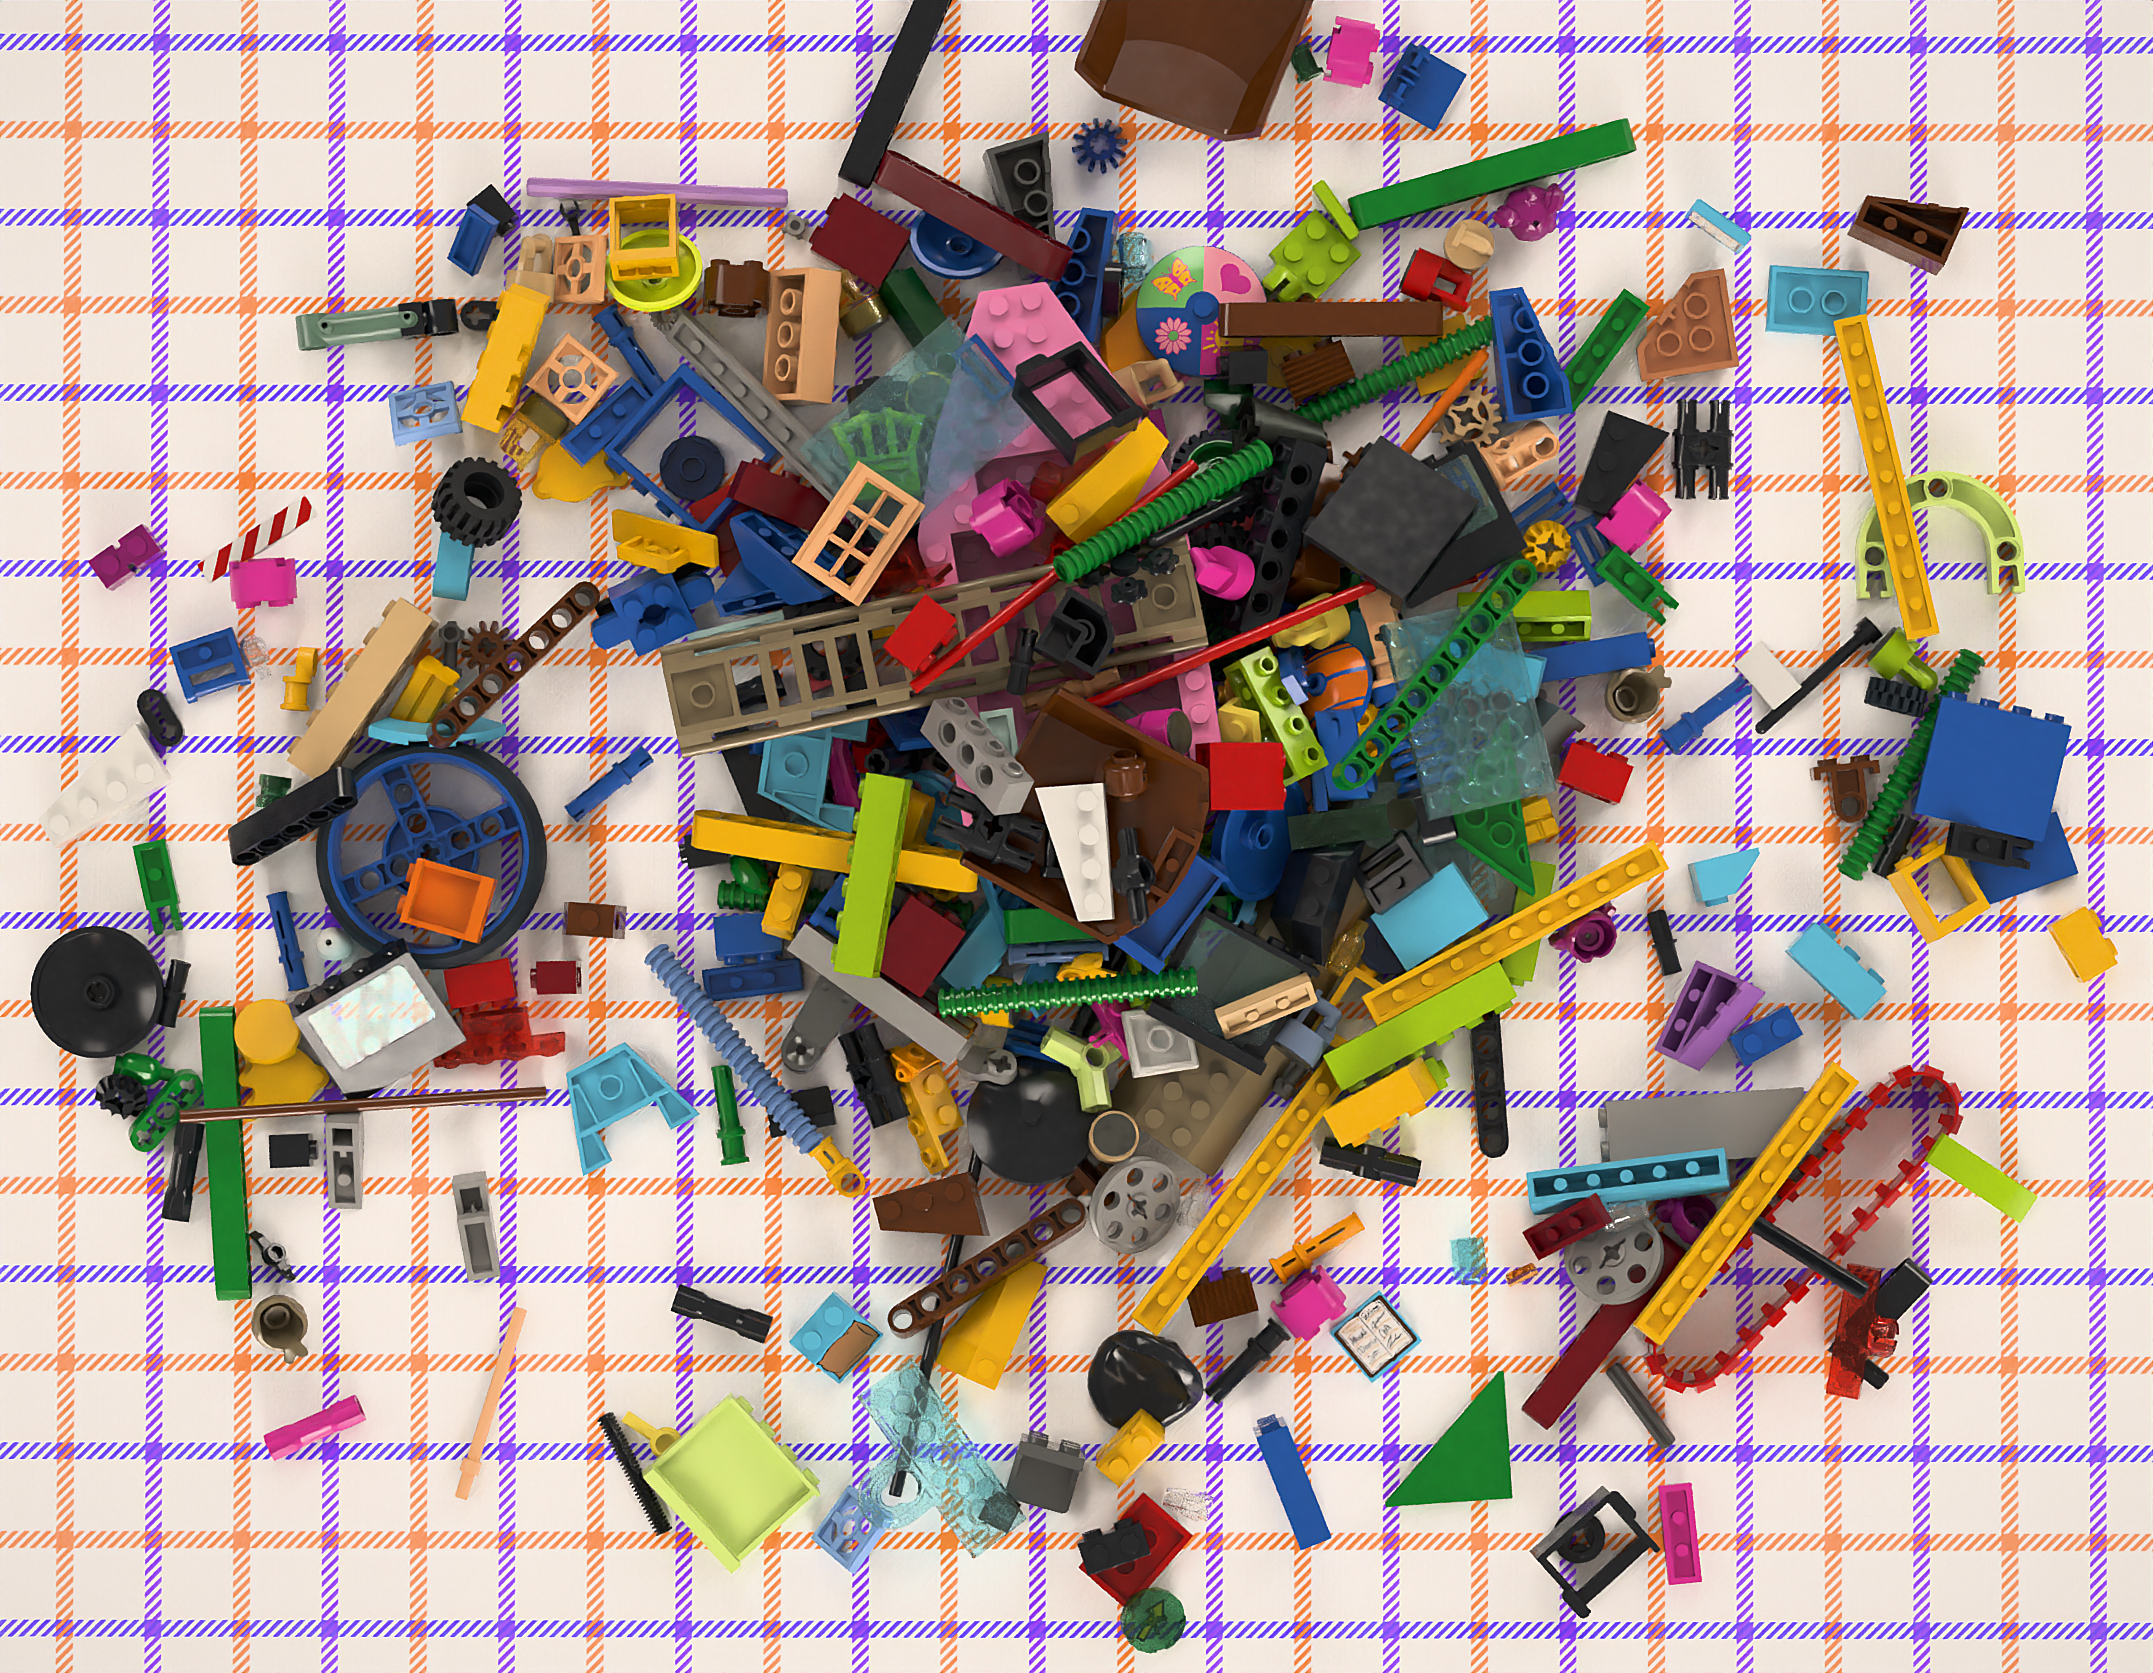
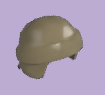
M1658 665L1650 673L1641 668L1634 667L1622 669L1615 673L1607 683L1604 692L1605 706L1611 716L1620 722L1636 724L1645 722L1654 715L1658 709L1661 688H1670L1672 685L1671 677L1664 676V667Z
M272 1295L260 1301L255 1307L251 1319V1331L256 1340L266 1348L284 1352V1362L288 1364L294 1363L296 1356L303 1358L308 1355L307 1348L301 1343L308 1329V1319L304 1307L294 1298L286 1295Z

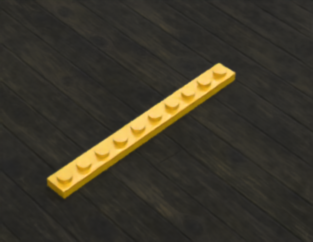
M1862 314L1833 321L1906 641L1937 635L1940 633L1867 316Z
M1653 839L1361 996L1376 1026L1659 875L1668 870L1669 867Z
M1324 1060L1305 1082L1131 1313L1130 1317L1154 1336H1158L1323 1117L1322 1112L1329 1108L1341 1093Z
M1834 1061L1829 1062L1635 1320L1633 1325L1656 1344L1662 1345L1752 1226L1755 1219L1758 1218L1857 1086L1858 1080Z

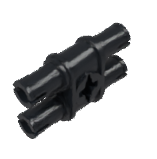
M1686 399L1676 400L1677 429H1673L1672 437H1674V462H1671V466L1676 470L1675 499L1683 500L1684 486H1686V500L1696 499V470H1699V467H1705L1706 470H1709L1708 500L1717 499L1718 486L1719 500H1729V471L1734 467V463H1731L1732 438L1734 437L1733 430H1730L1731 401H1721L1720 414L1719 400H1710V429L1706 430V432H1700L1697 429L1698 400L1689 399L1688 413H1686ZM1703 441L1705 446L1711 448L1713 452H1708L1705 458H1700V452H1694V450L1690 449L1698 447L1700 442Z
M953 784L947 794L950 796L946 797L945 804L971 814L973 821L969 826H965L941 815L936 823L938 827L934 829L933 835L960 845V849L964 853L971 852L990 860V864L998 865L1001 862L1027 874L1032 865L1030 861L1034 860L1035 854L1008 844L1007 836L1012 831L1033 840L1035 843H1039L1044 834L1041 831L1045 830L1046 823L1021 813L994 816L976 794ZM992 820V831L995 833L988 837V828L985 825Z
M875 1022L838 1036L837 1038L848 1063L845 1070L850 1073L858 1094L857 1100L864 1103L872 1128L875 1129L911 1115L900 1089L902 1081L896 1078V1071L889 1056L892 1055L891 1051L885 1050Z

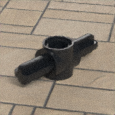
M1132 827L1122 828L1117 834L1121 858L1116 861V867H1113L1111 870V881L1115 890L1121 896L1127 897L1131 924L1143 925L1150 918L1146 894L1151 891L1150 886L1156 882V872L1151 861L1145 856L1140 855L1136 829Z

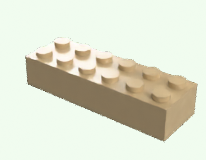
M400 597L397 601L392 599L381 615L385 618L378 629L375 627L371 628L362 642L366 646L359 656L354 654L345 665L344 671L347 674L340 683L335 681L327 691L325 698L328 701L322 710H314L306 722L309 729L303 737L297 736L287 749L290 756L286 761L312 779L343 764L440 624L404 598Z

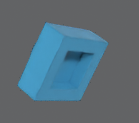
M1240 898L1236 900L1232 908V920L1239 924L1242 919L1253 925L1257 917V911L1254 910L1257 901H1246ZM1225 929V930H1224V931H1226V932H1228V933H1230V934H1233V935L1237 936V934L1233 933L1232 931H1230V930H1228V929Z

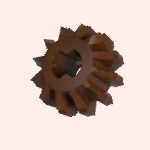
M480 621L479 628L481 632L477 633L475 629L469 627L467 631L474 637L471 641L466 638L461 640V644L471 647V650L461 652L462 658L473 656L474 658L468 663L467 667L472 670L480 663L479 675L504 653L507 647H510L516 641L515 639L504 641V638L510 633V629L507 627L497 634L499 622L497 621L492 622L490 631H488L485 621ZM489 640L492 644H497V650H492L495 654L491 657L481 652V646L485 647L483 642Z

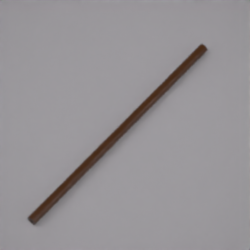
M546 1086L179 1110L180 1124L546 1100Z

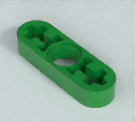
M181 1069L177 1071L132 1123L128 1131V1137L136 1150L149 1152L155 1149L175 1126L177 1120H180L179 1110H188L201 1095L203 1084L199 1075L194 1070ZM193 1079L192 1084L194 1088L191 1091L189 1089L183 1090L179 1095L183 1102L179 1104L177 1099L170 1095V1093L174 1092L175 1096H177L182 1090L180 1082L182 1080L188 1082ZM169 1102L175 1106L174 1113L169 1118H160L156 1114L158 1106L162 1103ZM149 1117H152L156 1124L162 1126L158 1129L154 1124L149 1131L151 1139L149 1141L142 1139L138 1142L137 1132L140 1130L146 1132L152 1126L150 1120H148Z

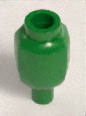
M733 855L729 860L733 879L747 893L758 894L763 901H769L772 890L768 886L769 875L762 862L758 858Z
M127 1052L123 1056L117 1055L113 1074L129 1076L137 1080L142 1086L154 1085L159 1080L169 1081L175 1072V1069L162 1067L156 1058L136 1052Z

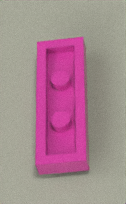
M1692 1483L1657 1485L1668 1585L1702 1582Z

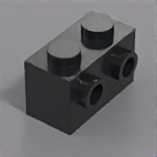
M1128 1517L1114 1522L1113 1529L1102 1532L1101 1528H1096L1082 1533L1083 1539L1078 1540L1077 1545L1088 1576L1151 1554L1140 1519L1133 1521L1132 1517Z

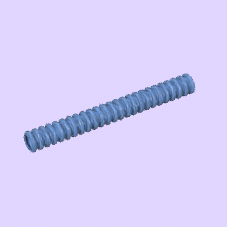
M660 944L647 954L644 960L647 966H652L651 972L657 973V979L664 981L663 986L666 989L670 988V995L677 997L676 1002L679 1005H684L683 1011L685 1013L689 1012V1018L697 1021L696 1027H702V1034L709 1036L708 1041L710 1044L715 1043L714 1049L717 1052H722L721 1057L724 1060L728 1059V1066L735 1068L734 1073L737 1076H742L741 1082L747 1083V1089L755 1092L753 1095L755 1099L760 1098V1105L768 1108L766 1112L769 1115L773 1114V1121L780 1123L779 1128L782 1131H787L786 1137L793 1139L792 1144L795 1147H800L799 1153L803 1155L815 1149L823 1141L824 1135L821 1132H816L818 1128L816 1125L810 1124L811 1119L809 1117L803 1116L805 1113L803 1109L798 1110V1103L790 1100L792 1096L789 1093H784L785 1087L777 1084L779 1080L776 1077H771V1070H766V1064L763 1061H758V1054H752L753 1048L750 1045H745L746 1040L744 1038H739L740 1032L733 1030L734 1025L731 1022H726L727 1017L725 1014H720L721 1009L718 1006H713L714 1001L711 998L707 999L708 993L705 990H700L701 985L699 983H694V976L687 974L689 970L686 967H681V960H675L676 954L673 951H668L669 946L667 944Z

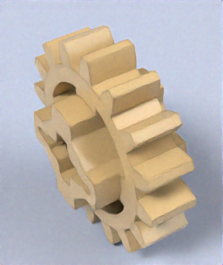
M1468 383L1457 397H1469L1467 402L1460 406L1452 404L1439 419L1438 425L1431 430L1432 433L1442 434L1438 443L1440 445L1446 441L1452 443L1464 438L1465 434L1476 431L1482 434L1475 439L1464 440V442L1474 441L1477 449H1480L1479 443L1481 442L1489 446L1492 442L1488 435H1498L1499 430L1493 427V424L1502 421V417L1494 415V412L1500 408V405H1491L1489 402L1493 394L1490 392L1483 396L1481 394V385L1475 391H1472ZM1479 403L1485 408L1488 421L1480 416L1477 408ZM1465 411H1469L1471 413L1470 419L1474 421V424L1468 423L1466 427L1460 424L1461 418L1457 414L1463 415ZM1444 416L1451 420L1454 428L1452 435L1445 427Z

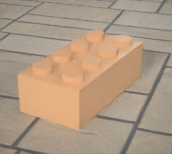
M812 267L771 270L762 385L782 405L832 404L834 367L837 358L836 340L839 327V299L842 291L841 272Z

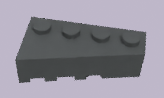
M1049 131L986 149L982 158L998 207L1056 239L1053 217V192L1051 187V159L1049 157ZM1016 262L1022 281L1041 276Z

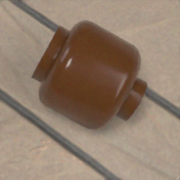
M1120 749L1113 751L1110 757L1103 762L1105 790L1109 795L1118 797L1119 801L1129 802L1136 800L1138 795L1147 789L1146 761L1135 750Z

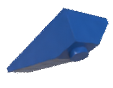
M1523 287L1490 291L1489 303L1500 417H1502L1501 424L1572 414L1573 408L1569 380L1564 370L1561 369L1554 355V350L1551 344L1548 343L1539 325L1540 322Z

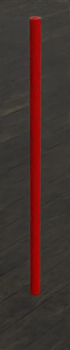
M1192 459L1187 461L1107 526H1112L1114 522L1120 521L1124 516H1128L1134 511L1137 512L1138 508L1145 507L1148 502H1153L1155 498L1162 497L1165 492H1170L1172 488L1178 487L1179 484L1199 470L1198 465ZM1054 568L928 667L925 672H922L909 683L911 689L918 694L1061 579L1056 574Z
M1364 581L1086 700L1102 708L1376 591V588L1370 582Z

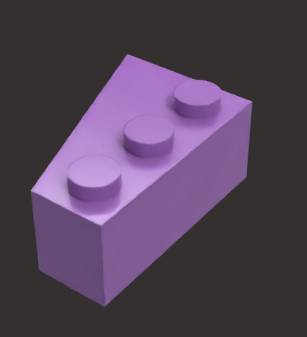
M1696 960L1654 1050L1700 1071L1766 992L1740 978Z

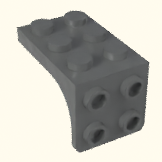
M1030 1430L1029 1435L1022 1433L1005 1495L1012 1500L1061 1514L1066 1513L1070 1507L1079 1473L1083 1470L1086 1459L1085 1451L1080 1449L1081 1444L1062 1439L1059 1444L1049 1441V1435L1034 1430Z

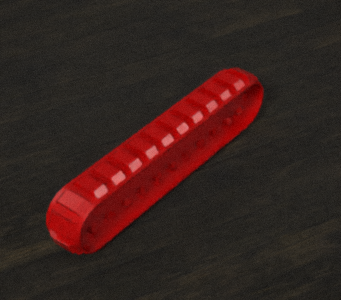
M1906 1064L1888 1072L1890 1080L1885 1084L1876 1082L1866 1092L1864 1097L1867 1099V1102L1864 1106L1860 1108L1854 1105L1842 1117L1841 1121L1845 1125L1841 1130L1837 1132L1831 1129L1819 1141L1818 1144L1822 1149L1817 1155L1814 1156L1809 1153L1797 1164L1795 1168L1799 1173L1793 1180L1789 1177L1776 1192V1197L1770 1204H1767L1759 1216L1773 1224L1777 1220L1773 1213L1786 1199L1793 1203L1800 1196L1796 1189L1809 1175L1816 1179L1822 1173L1819 1165L1832 1151L1839 1155L1845 1149L1842 1141L1854 1128L1862 1131L1868 1125L1864 1118L1875 1106L1880 1104L1885 1107L1891 1101L1887 1094L1898 1083L1902 1089L1912 1086L1910 1077L1921 1075L1922 1086L1931 1089L1935 1082L1942 1090V1092L1937 1094L1940 1104L1947 1103L1948 1107L1947 1114L1941 1113L1937 1122L1942 1127L1933 1138L1926 1135L1920 1141L1924 1148L1910 1162L1903 1159L1897 1165L1901 1172L1887 1186L1880 1183L1874 1189L1878 1196L1864 1210L1858 1206L1851 1213L1855 1220L1841 1234L1835 1230L1828 1237L1832 1244L1822 1255L1828 1259H1831L1836 1253L1843 1257L1856 1243L1852 1236L1858 1230L1866 1233L1879 1219L1875 1212L1881 1206L1889 1209L1902 1195L1898 1188L1904 1182L1912 1185L1925 1171L1921 1164L1925 1161V1157L1942 1132L1947 1136L1950 1134L1957 1135L1964 1116L1958 1114V1104L1964 1100L1956 1082L1948 1083L1943 1080L1944 1071L1926 1064H1921L1919 1070L1914 1071L1911 1065ZM1750 1228L1718 1269L1722 1274H1725L1731 1268L1727 1261L1740 1247L1748 1250L1754 1244L1750 1239L1754 1234ZM1808 1268L1796 1281L1789 1278L1783 1284L1786 1292L1773 1305L1766 1302L1760 1308L1764 1315L1750 1329L1743 1326L1737 1332L1741 1339L1727 1353L1720 1350L1714 1356L1718 1363L1709 1372L1705 1373L1703 1368L1694 1371L1695 1379L1683 1381L1684 1372L1675 1368L1669 1377L1662 1369V1366L1668 1363L1665 1353L1657 1354V1344L1644 1334L1642 1341L1648 1343V1353L1642 1355L1649 1373L1652 1376L1662 1375L1661 1385L1683 1394L1686 1387L1694 1388L1695 1392L1699 1394L1717 1386L1714 1379L1721 1373L1729 1376L1741 1363L1737 1356L1744 1349L1752 1352L1764 1339L1760 1332L1767 1325L1775 1328L1787 1315L1783 1308L1790 1301L1798 1304L1810 1291L1806 1284L1813 1277L1821 1280L1823 1276ZM1704 1288L1698 1297L1702 1298L1708 1290Z

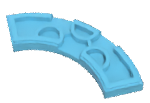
M385 717L369 725L368 736L408 745V741H428L426 732L431 723L410 722ZM481 717L449 747H456L457 741L465 742L473 739V744H480L501 738L506 735V724ZM444 724L436 725V730L440 736L445 738L451 736V730L448 726Z

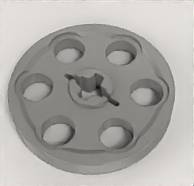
M1133 1156L1125 1161L1116 1163L1099 1180L1091 1197L1089 1221L1097 1239L1110 1249L1123 1254H1135L1153 1247L1168 1233L1177 1217L1180 1206L1178 1180L1166 1165L1148 1156ZM1137 1168L1138 1175L1136 1179L1131 1183H1127L1128 1173L1132 1169ZM1163 1174L1162 1184L1158 1188L1153 1189V1180L1156 1176ZM1114 1191V1201L1110 1205L1104 1206L1106 1195ZM1127 1195L1135 1200L1137 1205L1136 1207L1142 1212V1214L1134 1210L1133 1202L1127 1197ZM1165 1204L1164 1214L1159 1218H1155L1154 1214L1157 1207ZM1117 1221L1116 1231L1112 1235L1107 1236V1227L1112 1222ZM1142 1227V1236L1139 1240L1132 1242L1133 1232L1137 1228Z
M1624 1205L1607 1206L1605 1208L1612 1220L1618 1215H1627L1629 1218L1628 1227L1625 1230L1616 1231L1613 1229L1612 1221L1607 1226L1598 1230V1237L1593 1242L1587 1243L1580 1239L1566 1246L1564 1249V1263L1572 1283L1584 1295L1599 1303L1617 1305L1639 1298L1653 1286L1663 1266L1664 1246L1657 1228L1644 1214ZM1650 1235L1653 1238L1652 1247L1647 1251H1639L1636 1246L1639 1237ZM1611 1248L1615 1251L1618 1250L1620 1258L1617 1261L1613 1258L1610 1259L1608 1251ZM1581 1258H1589L1592 1264L1589 1272L1582 1275L1577 1274L1575 1271L1577 1261ZM1635 1267H1644L1646 1270V1277L1640 1283H1632L1629 1278L1630 1272ZM1606 1278L1614 1279V1291L1608 1295L1600 1294V1282Z

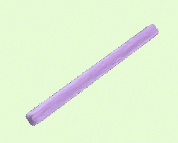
M529 177L526 184L527 195L532 197L609 200V198L623 196L675 194L677 203L773 208H785L788 204V191L784 188Z

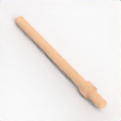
M514 1307L467 1458L463 1457L459 1469L462 1471L455 1493L457 1498L468 1499L474 1477L479 1475L482 1462L479 1461L527 1310Z

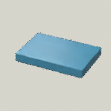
M1770 265L1765 332L1836 336L1833 321L1867 313L1869 272Z
M1454 862L1435 873L1432 880L1383 915L1374 913L1370 916L1406 971H1409L1490 918Z

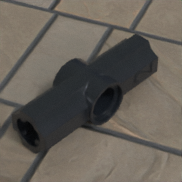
M1325 1137L1318 1164L1352 1172V1175L1379 1182L1382 1179L1415 1188L1422 1160L1402 1154L1390 1153L1388 1149L1364 1143L1357 1147H1353L1352 1143H1349L1341 1148L1337 1139Z

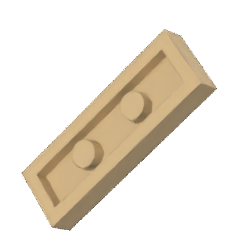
M1305 972L1224 1005L1214 1011L1221 1031L1227 1040L1315 1004L1318 1000L1311 980Z

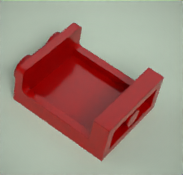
M1208 742L1195 744L1196 762L1208 769V811L1284 810L1287 792L1283 784V769L1286 764L1283 742Z

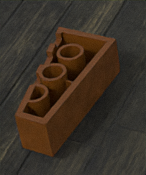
M1325 462L1309 518L1311 516L1317 517L1323 510L1321 504L1325 497L1331 491L1336 493L1341 487V466ZM1304 534L1283 600L1297 607L1322 593H1331L1340 586V562L1313 544H1310L1307 549L1302 547Z

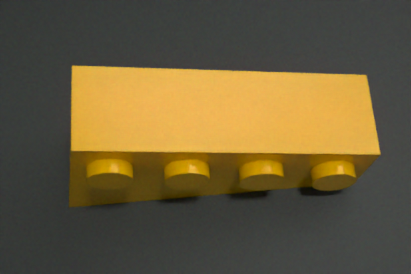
M513 283L507 292L502 290L496 304V309L500 311L496 321L493 320L489 326L486 339L489 342L486 350H483L476 366L478 372L468 390V400L461 420L498 433L512 417L551 299L550 296Z

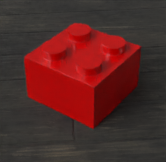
M925 594L882 647L916 676L919 671L925 672L928 667L936 662L938 658L934 653L941 644L947 648L959 633L958 629L955 628L958 625V621Z
M1579 739L1576 743L1571 742L1568 744L1552 782L1613 806L1620 804L1634 766L1627 764L1629 758L1612 751L1607 753V755L1596 752L1597 745Z

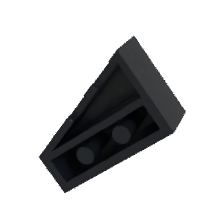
M1608 410L1604 415L1572 506L1603 517L1670 433Z

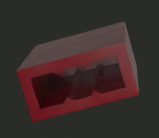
M843 192L840 199L834 197L825 212L829 217L824 226L818 225L808 241L812 244L810 251L812 254L878 292L884 283L885 277L894 269L907 247L912 232Z
M909 890L888 923L881 972L921 998L966 934V929L962 925L964 920L949 909L944 913L934 906L936 901L926 893L919 891L918 894H915Z

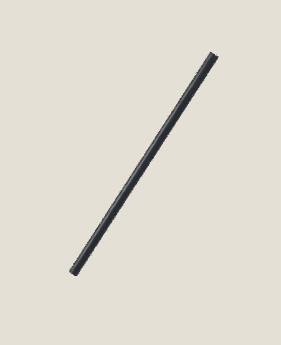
M973 1149L967 1172L974 1173L975 1181L978 1185L983 1163ZM951 1235L942 1276L958 1266L965 1235ZM936 1298L933 1311L940 1305L938 1298ZM945 1316L929 1326L888 1493L891 1496H902Z

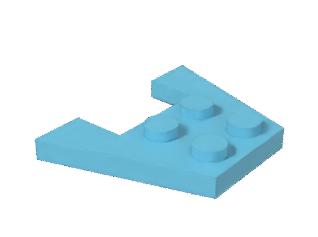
M870 719L765 741L757 793L827 829L853 833V820L857 807L825 803L833 740L835 737L867 742Z
M626 1042L566 1073L583 1176L613 1161L598 1131L656 1101L670 1130L700 1115Z

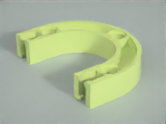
M1950 471L1926 472L1905 479L1912 513L1927 507H1945L1960 512L1975 524L1983 538L1986 550L1988 595H1999L2002 593V587H1998L1999 568L2005 567L2012 568L2014 586L2011 588V594L2026 592L2024 547L2020 527L2012 510L1997 492L1980 480ZM1932 480L1942 483L1944 487L1942 497L1938 498L1930 494L1928 486ZM1875 502L1864 516L1856 537V600L1870 599V592H1866L1867 572H1879L1881 574L1883 591H1880V599L1893 597V580ZM2004 543L2011 547L2013 554L2009 561L1999 558L1997 554L1999 544ZM1870 548L1878 550L1881 555V562L1877 566L1868 564L1865 559V553Z

